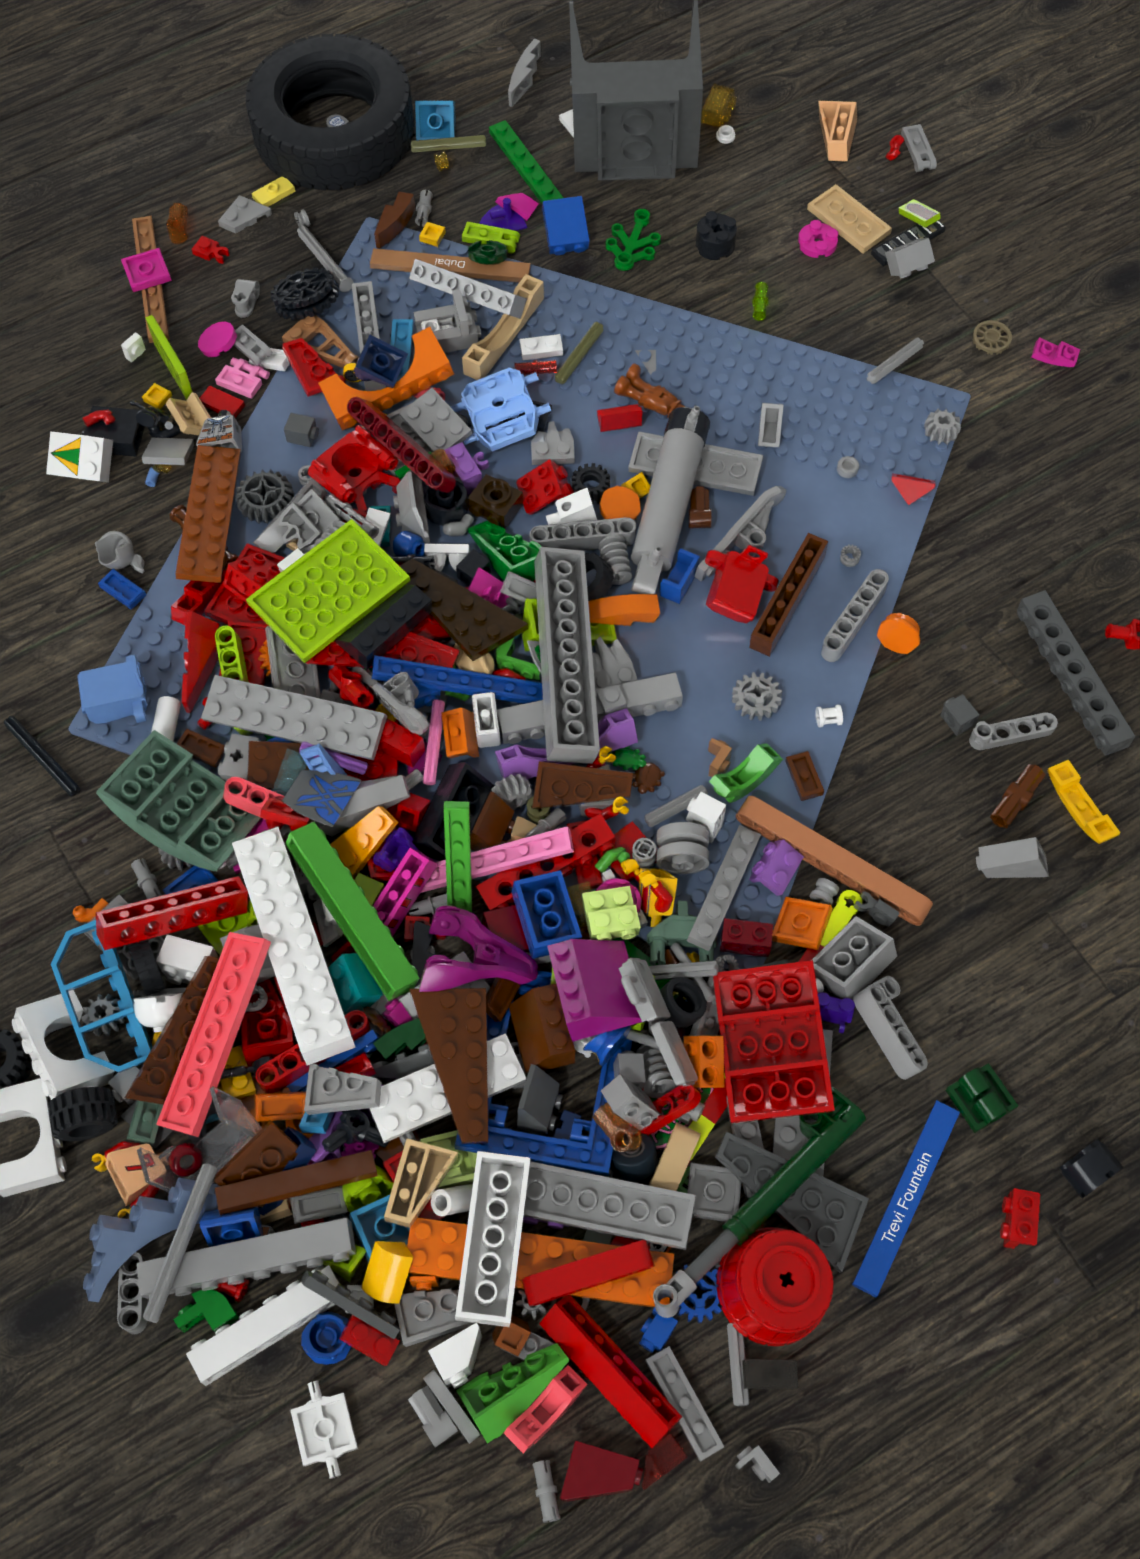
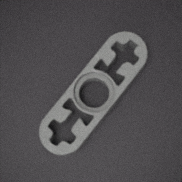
M433 1369L423 1379L470 1444L480 1436V1433Z

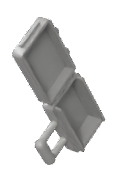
M639 958L627 959L628 961L623 963L622 967L618 969L622 975L621 983L629 1001L635 1005L642 1022H651L650 1029L676 1086L694 1085L695 1081L698 1080V1076L672 1021H664L670 1018L671 1015L647 962Z

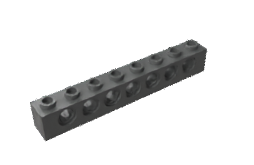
M1046 590L1022 598L1017 609L1018 617L1027 626L1030 637L1036 641L1040 654L1049 663L1051 672L1059 679L1061 688L1071 699L1074 710L1082 717L1084 727L1091 732L1097 748L1101 749L1104 756L1128 748L1135 738L1133 731Z

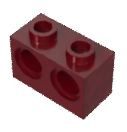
M724 918L720 952L769 957L772 945L773 924Z

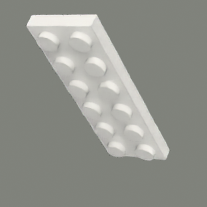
M506 1033L487 1041V1087L489 1098L526 1082V1076ZM434 1064L381 1086L379 1107L369 1108L383 1143L451 1114Z

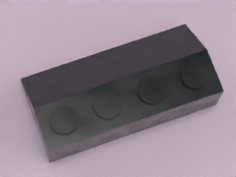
M406 584L334 641L367 670L373 665L375 655L383 656L431 614L432 599L417 586Z
M466 762L450 764L421 820L412 843L426 856L438 861L446 860L444 801L470 803L471 837L477 819L490 791L492 792L491 789L495 785Z

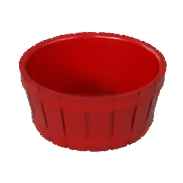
M782 1228L757 1229L751 1236H748L749 1238L742 1245L736 1244L721 1259L716 1285H718L717 1295L719 1303L722 1305L724 1315L730 1324L732 1323V1326L744 1337H748L749 1340L774 1347L793 1344L811 1333L825 1315L833 1294L832 1270L823 1251L807 1236ZM789 1272L792 1274L791 1280L794 1283L793 1285L788 1284L785 1288L782 1286V1280L779 1277L780 1274L786 1275Z

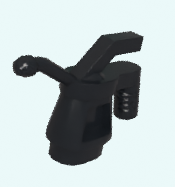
M134 400L130 401L132 406L140 408L136 415V420L139 424L146 427H155L158 422H162L165 424L166 429L170 430L173 428L175 419L171 413L154 406L145 408Z

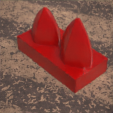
M271 797L268 798L261 809L260 817L265 818L269 830L275 827H279L280 830L286 824L289 825L291 831L310 824L312 821L310 818L297 813L282 802V800Z

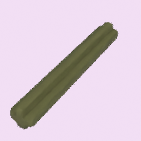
M485 135L411 141V151L413 153L486 146Z
M598 322L593 323L555 374V381L557 383L564 384L603 332L602 324Z

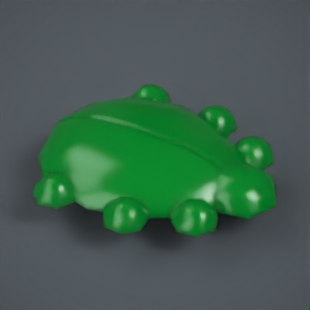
M630 746L619 748L613 753L616 756L613 766L617 767L619 765L624 770L629 768L638 770L639 767L646 766V761L644 760L646 756L644 754L639 755L640 750H633Z

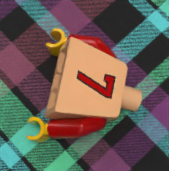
M121 1141L106 1150L105 1155L97 1153L92 1156V1161L95 1163L101 1160L100 1165L95 1166L94 1169L99 1172H104L108 1169L125 1205H130L129 1209H122L118 1212V1218H122L126 1213L130 1214L131 1207L136 1205L139 1196L149 1198L156 1196L161 1188L164 1177L163 1168L169 1166L168 1158L170 1152L166 1150L155 1155L151 1145L148 1143L141 1145L140 1143Z

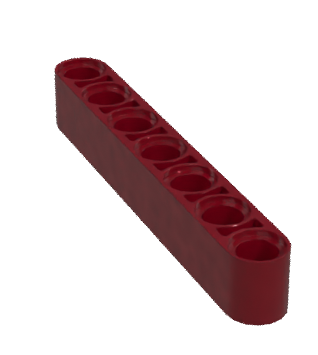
M353 397L349 400L347 404L348 413L429 487L444 493L451 492L454 489L455 477L379 408L359 397Z

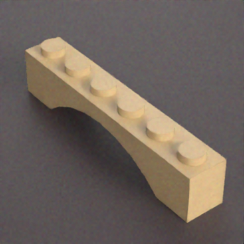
M527 274L522 278L513 293L527 299L521 319L503 314L497 325L484 339L473 343L462 357L464 375L475 380L486 377L543 301V281Z

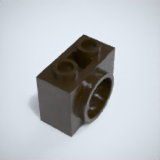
M488 474L483 477L468 497V508L473 515L482 517L490 523L505 529L523 506L522 491L510 486L505 480L496 479Z

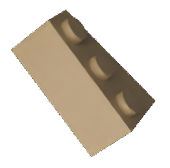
M407 1138L385 1211V1221L411 1228L457 1160L458 1152Z

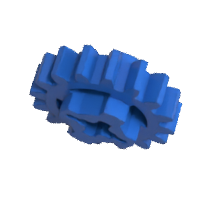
M687 1264L684 1265L683 1270H685L688 1267ZM717 1269L708 1272L704 1276L713 1285H708L702 1278L696 1284L699 1290L704 1292L701 1298L698 1299L696 1294H691L686 1300L693 1305V1309L683 1302L679 1306V1316L686 1313L688 1314V1322L693 1317H697L698 1323H702L703 1316H706L711 1321L713 1319L712 1312L719 1314L722 1311L718 1306L720 1303L717 1295V1278L715 1277L718 1272ZM715 1297L714 1303L705 1309V1301Z

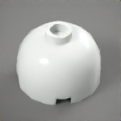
M183 993L134 998L133 1006L137 1020L145 1027H153L154 1032H162L176 1010Z

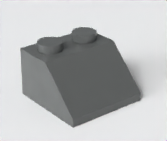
M533 1064L530 1066L518 1106L517 1131L548 1137L549 1131L554 1132L557 1121L554 1112L555 1109L560 1110L563 1095L559 1094L560 1084Z

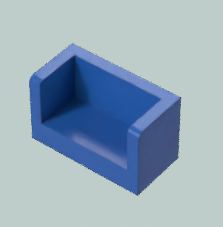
M679 549L677 562L667 580L662 579L661 597L678 604L681 603L695 578L700 556L684 549Z

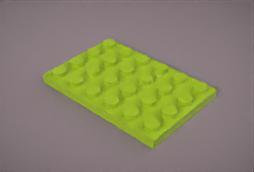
M351 519L249 596L246 601L305 664L410 582V576Z

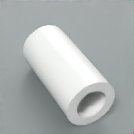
M168 696L158 699L152 731L156 730L171 741H174L181 702L178 699Z
M473 1183L436 1190L431 1197V1207L434 1213L438 1216H446L469 1211Z

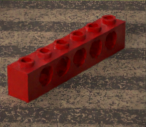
M598 814L571 830L575 852L572 858L565 859L560 855L504 870L477 885L476 887L489 910L509 907L514 904L512 892L504 896L500 894L501 889L505 886L513 888L514 881L521 880L525 874H531L534 877L561 870L564 878L573 872L572 869L576 866H585L593 861L595 855L599 853L604 854L607 850L613 849L614 844H616V837L602 814ZM587 838L596 840L595 844L590 847L583 845V842ZM552 862L554 867L550 871L542 870L543 864Z
M237 876L96 912V933L104 950H109L247 913L248 891L240 877Z

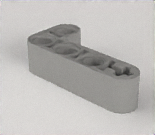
M886 976L855 994L853 1000L858 1012L894 1071L901 1079L906 1080L925 1070L928 1062L891 1001L900 994V986L893 977Z

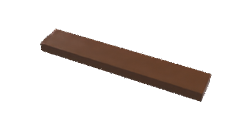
M372 1150L216 1187L215 1194L219 1214L223 1215L377 1177V1169Z

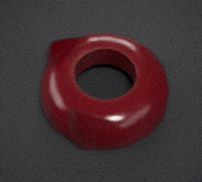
M183 1143L172 1150L168 1161L170 1169L176 1175L188 1177L200 1169L203 1157L196 1145L193 1143ZM184 1155H192L194 1158L192 1165L187 1168L181 1167L179 1164L180 1159Z

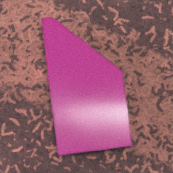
M523 193L500 196L495 201L503 208V199L509 198L511 200V209L526 221L538 206L536 201Z

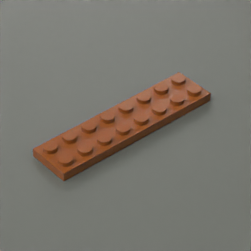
M197 446L175 573L176 579L221 583L241 449Z

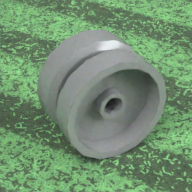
M676 822L664 825L657 830L656 845L659 849L656 853V865L659 869H664L668 873L691 874L703 871L709 866V850L707 849L709 845V831L706 827L691 822Z

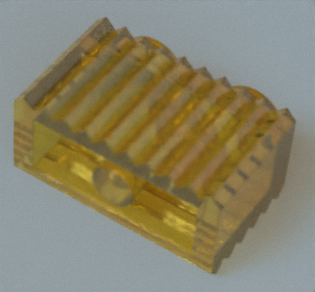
M713 84L701 112V123L721 127L725 122H729L731 109L735 108L737 97H734V88L731 89L730 87L727 88L726 86Z

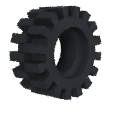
M588 463L584 464V468L579 466L578 471L575 470L572 475V489L574 493L588 488L592 505H594V501H597V504H599L604 491L610 488L609 473L607 474L605 468L602 470L601 465H598L596 468L595 463H592L591 467H588ZM593 480L598 482L599 485L594 488H588L583 483Z

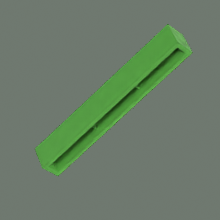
M315 822L291 831L285 843L286 847L388 1001L409 992V989H413L420 979L416 968L410 965L402 947L397 945L392 938L390 929L382 923L375 907L371 906L365 898L363 889L357 886L350 870L343 865L339 859L338 852L327 841L324 831L319 829Z

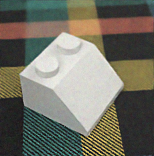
M477 1322L428 1351L447 1388L453 1386L455 1389L462 1386L468 1381L467 1377L472 1374L482 1339Z

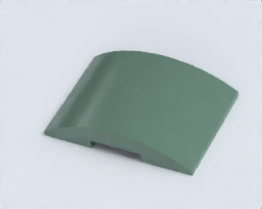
M153 730L97 790L96 794L125 824L153 845L184 862L217 872L234 852L232 843L246 838L262 818L226 803L223 798L226 781L193 761V754L156 730ZM238 789L229 790L233 794L240 793ZM252 798V801L255 803L262 802L259 798Z

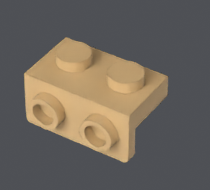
M192 392L186 401L169 398L166 402L171 415L179 425L180 430L185 434L200 435L204 421L211 418L196 393Z

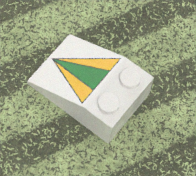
M50 431L46 474L109 483L113 440Z

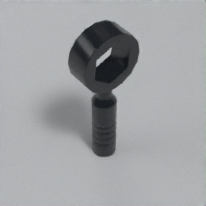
M266 1056L259 1058L251 1064L252 1066L226 1068L223 1070L220 1080L245 1076L251 1072L256 1077L257 1069L275 1057Z

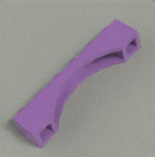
M627 708L604 715L599 721L600 749L608 746L613 751L638 742L634 719ZM516 744L495 751L502 778L509 777L510 774L513 776L521 774L526 779L537 777L539 761L565 765L575 764V762L547 761L546 748H529Z

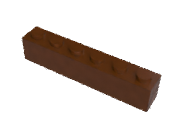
M810 533L807 534L754 628L749 648L770 657L826 555L827 540Z

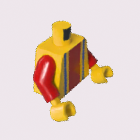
M634 859L623 861L620 864L623 871L627 875L634 872V878L639 883V893L642 899L641 910L648 914L647 926L655 927L662 922V916H670L673 913L677 878L664 869L640 868L639 870V865Z

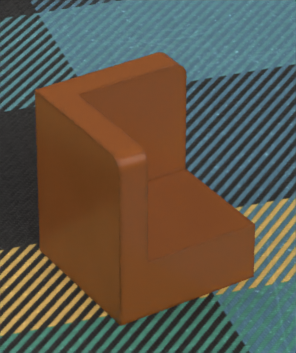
M511 1314L510 1326H496L492 1333L494 1345L519 1356L531 1331L526 1321Z

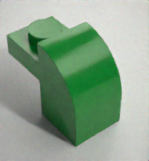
M199 1290L191 1294L196 1304L185 1306L178 1312L179 1316L173 1319L177 1327L184 1333L205 1318L214 1332L226 1324L231 1326L240 1320L231 1302L215 1290Z

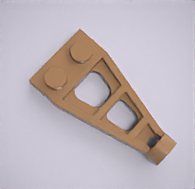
M316 315L313 317L307 316L305 319L300 320L282 336L284 343L299 338L308 343L318 333H321L327 340L319 347L310 346L319 354L318 356L323 361L344 368L349 363H357L359 359L327 323ZM333 345L341 350L335 356L325 353Z

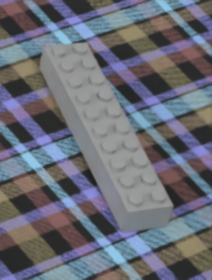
M540 547L534 564L547 761L593 763L600 751L585 552L581 550Z

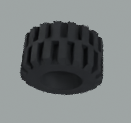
M0 1029V1052H7L6 1061L0 1068V1089L20 1084L22 1079H27L28 1074L26 1070H31V1064L28 1062L31 1060V1057L24 1052L22 1042L14 1033L12 1034L7 1029H3V1031Z
M83 1087L73 1089L56 1096L48 1103L51 1131L55 1139L63 1141L91 1139L107 1133L116 1127L118 1123L113 1092L108 1088Z

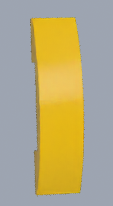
M1069 760L1048 768V774L1060 799L1073 819L1090 838L1100 844L1120 835V831L1108 814L1104 816L1101 814L1079 783L1081 777Z

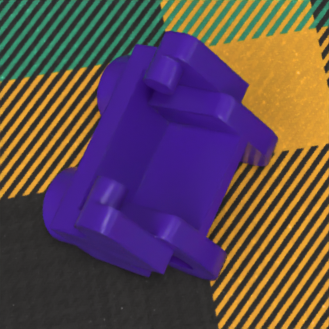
M399 827L398 830H394L387 836L385 845L381 851L375 853L373 861L375 865L392 872L395 868L397 869L409 848L419 850L412 843L413 838L405 829Z
M824 992L818 993L821 1020L839 1024L838 1033L843 1034L845 1022L851 1023L855 1008L854 1001L850 998L839 999L830 997Z

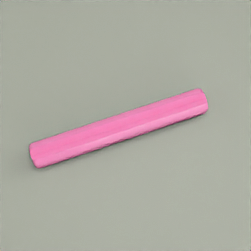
M436 699L432 703L423 783L425 785L436 784L443 725L441 712H444L445 702L443 700Z

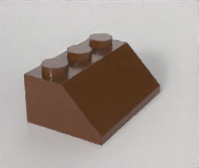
M557 984L533 988L510 1004L509 1011L525 1074H528L531 1064L538 1066L541 1070H547L575 1063V1047L565 1021Z

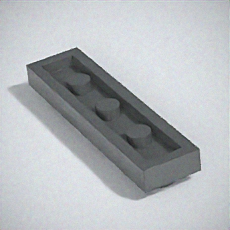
M308 1270L305 1271L301 1278L303 1286L395 1339L400 1329L396 1323L397 1319L386 1311L380 1314L373 1309L374 1305L362 1297L357 1300L350 1296L352 1292L345 1286L338 1284L335 1287L327 1282L329 1278L317 1270L314 1273Z

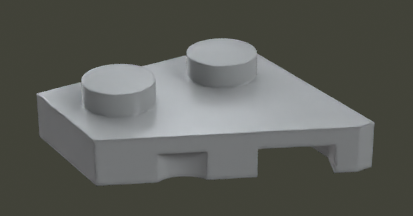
M239 195L218 220L219 227L233 233H238L244 230L245 227L257 223V218L263 215L271 216L272 211L267 206Z

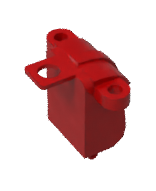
M748 545L741 553L730 551L723 554L715 550L708 551L705 563L715 568L716 571L706 605L712 611L734 621L746 624L749 621H753L763 590L768 592L776 591L779 582L775 576L768 574V567L762 564L768 557V553L751 545ZM754 552L759 554L760 557H753L748 553Z

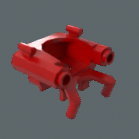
M357 425L354 431L341 438L316 460L314 459L308 468V475L339 500L349 504L354 502L356 503L357 510L366 513L367 507L364 501V493L369 486L375 489L383 483L392 486V491L397 494L396 486L401 481L398 477L382 472L383 469L394 470L398 465L397 457L371 437V434L360 425Z

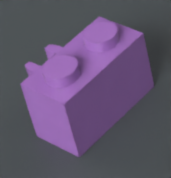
M462 442L443 450L446 469L464 483L467 495L472 493L482 480L480 470H485L489 467L488 460L480 462V460L484 459V453L478 452L472 458Z

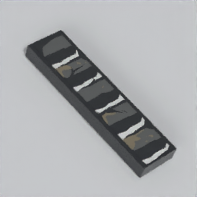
M939 220L926 228L916 224L873 248L871 255L884 267L888 264L885 252L919 238H929L931 240L944 233L946 227Z

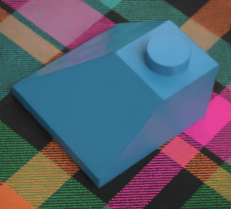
M415 101L416 140L455 137V101Z

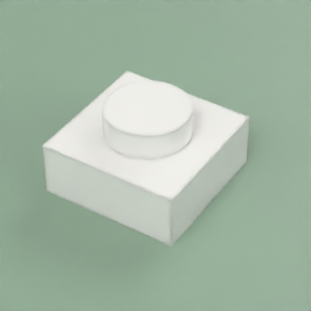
M136 332L121 344L125 358L130 362H133L146 350L142 337Z

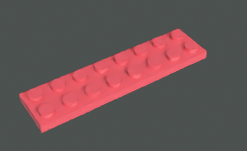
M229 932L156 1125L199 1137L269 950L270 941L264 938Z

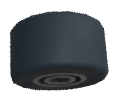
M635 1131L627 1132L615 1139L611 1163L616 1176L624 1181L638 1182L649 1178L655 1172L658 1165V1156L655 1143L650 1136Z

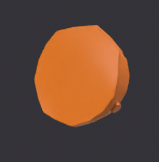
M615 486L604 491L599 505L604 519L627 517L635 520L641 513L639 497L634 491L621 486Z
M892 613L886 617V620L881 622L877 637L884 647L889 650L908 654L920 644L919 625L910 616Z

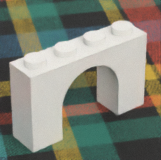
M74 990L68 992L80 1022L83 1008ZM62 994L16 1008L14 1019H12L15 1033H19L22 1038L23 1050L32 1059L33 1071L42 1080L43 1092L46 1096H50L51 1100L73 1089L108 1085V1081L112 1079L114 1070L85 1058L72 1061L60 1059L54 1056L46 1047L44 1038L48 1034L72 1025ZM104 1051L93 1055L109 1062Z
M41 1078L0 1089V1123L19 1117H32L37 1119L40 1125V1138L31 1153L21 1159L0 1164V1195L2 1197L65 1181L63 1172L67 1171L65 1158L61 1157L60 1147H63V1140L55 1139L52 1136L48 1103L51 1101V1098L44 1094Z

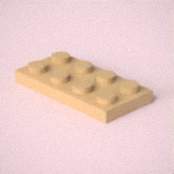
M836 184L808 203L807 210L825 224L836 229L841 237L863 254L891 234L892 228Z

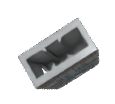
M221 410L218 417L208 418L204 421L196 446L241 449L242 453L241 427L229 411Z

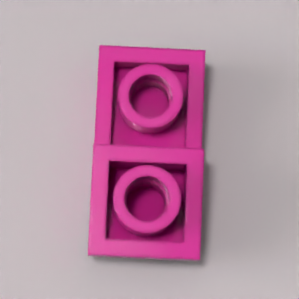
M1039 337L1035 343L1031 358L1052 365L1074 367L1080 349L1063 341L1057 346Z

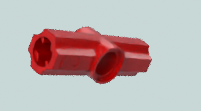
M334 666L329 670L328 676L340 689L341 699L352 701L354 705L367 709L373 703L374 695L362 684L361 674L350 672L345 666Z

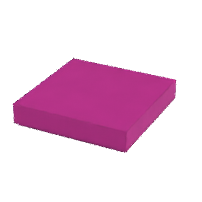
M160 248L121 259L133 292L172 281Z

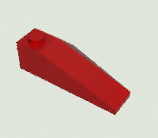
M270 979L256 984L261 986L268 996L266 1005L259 1011L245 1012L242 1019V1050L247 1066H252L251 1064L255 1060L262 1057H276L294 1045L293 1027L281 1000H279ZM260 994L252 995L249 1003L253 1004V1002L259 1001Z

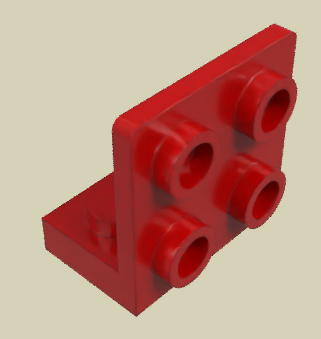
M254 553L228 564L222 586L247 603L246 599L280 574V570L277 565L268 560L264 555Z

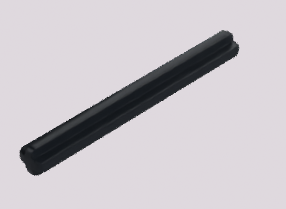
M9 716L4 720L7 729L69 796L73 797L80 792V788L14 716Z

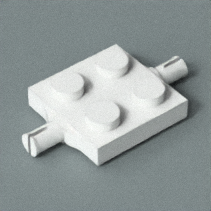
M313 1381V1383L307 1384L311 1400L303 1406L291 1409V1415L303 1466L317 1462H326L329 1479H332L335 1476H341L337 1458L344 1453L357 1450L358 1446L345 1394L340 1393L331 1397L322 1396L319 1381Z

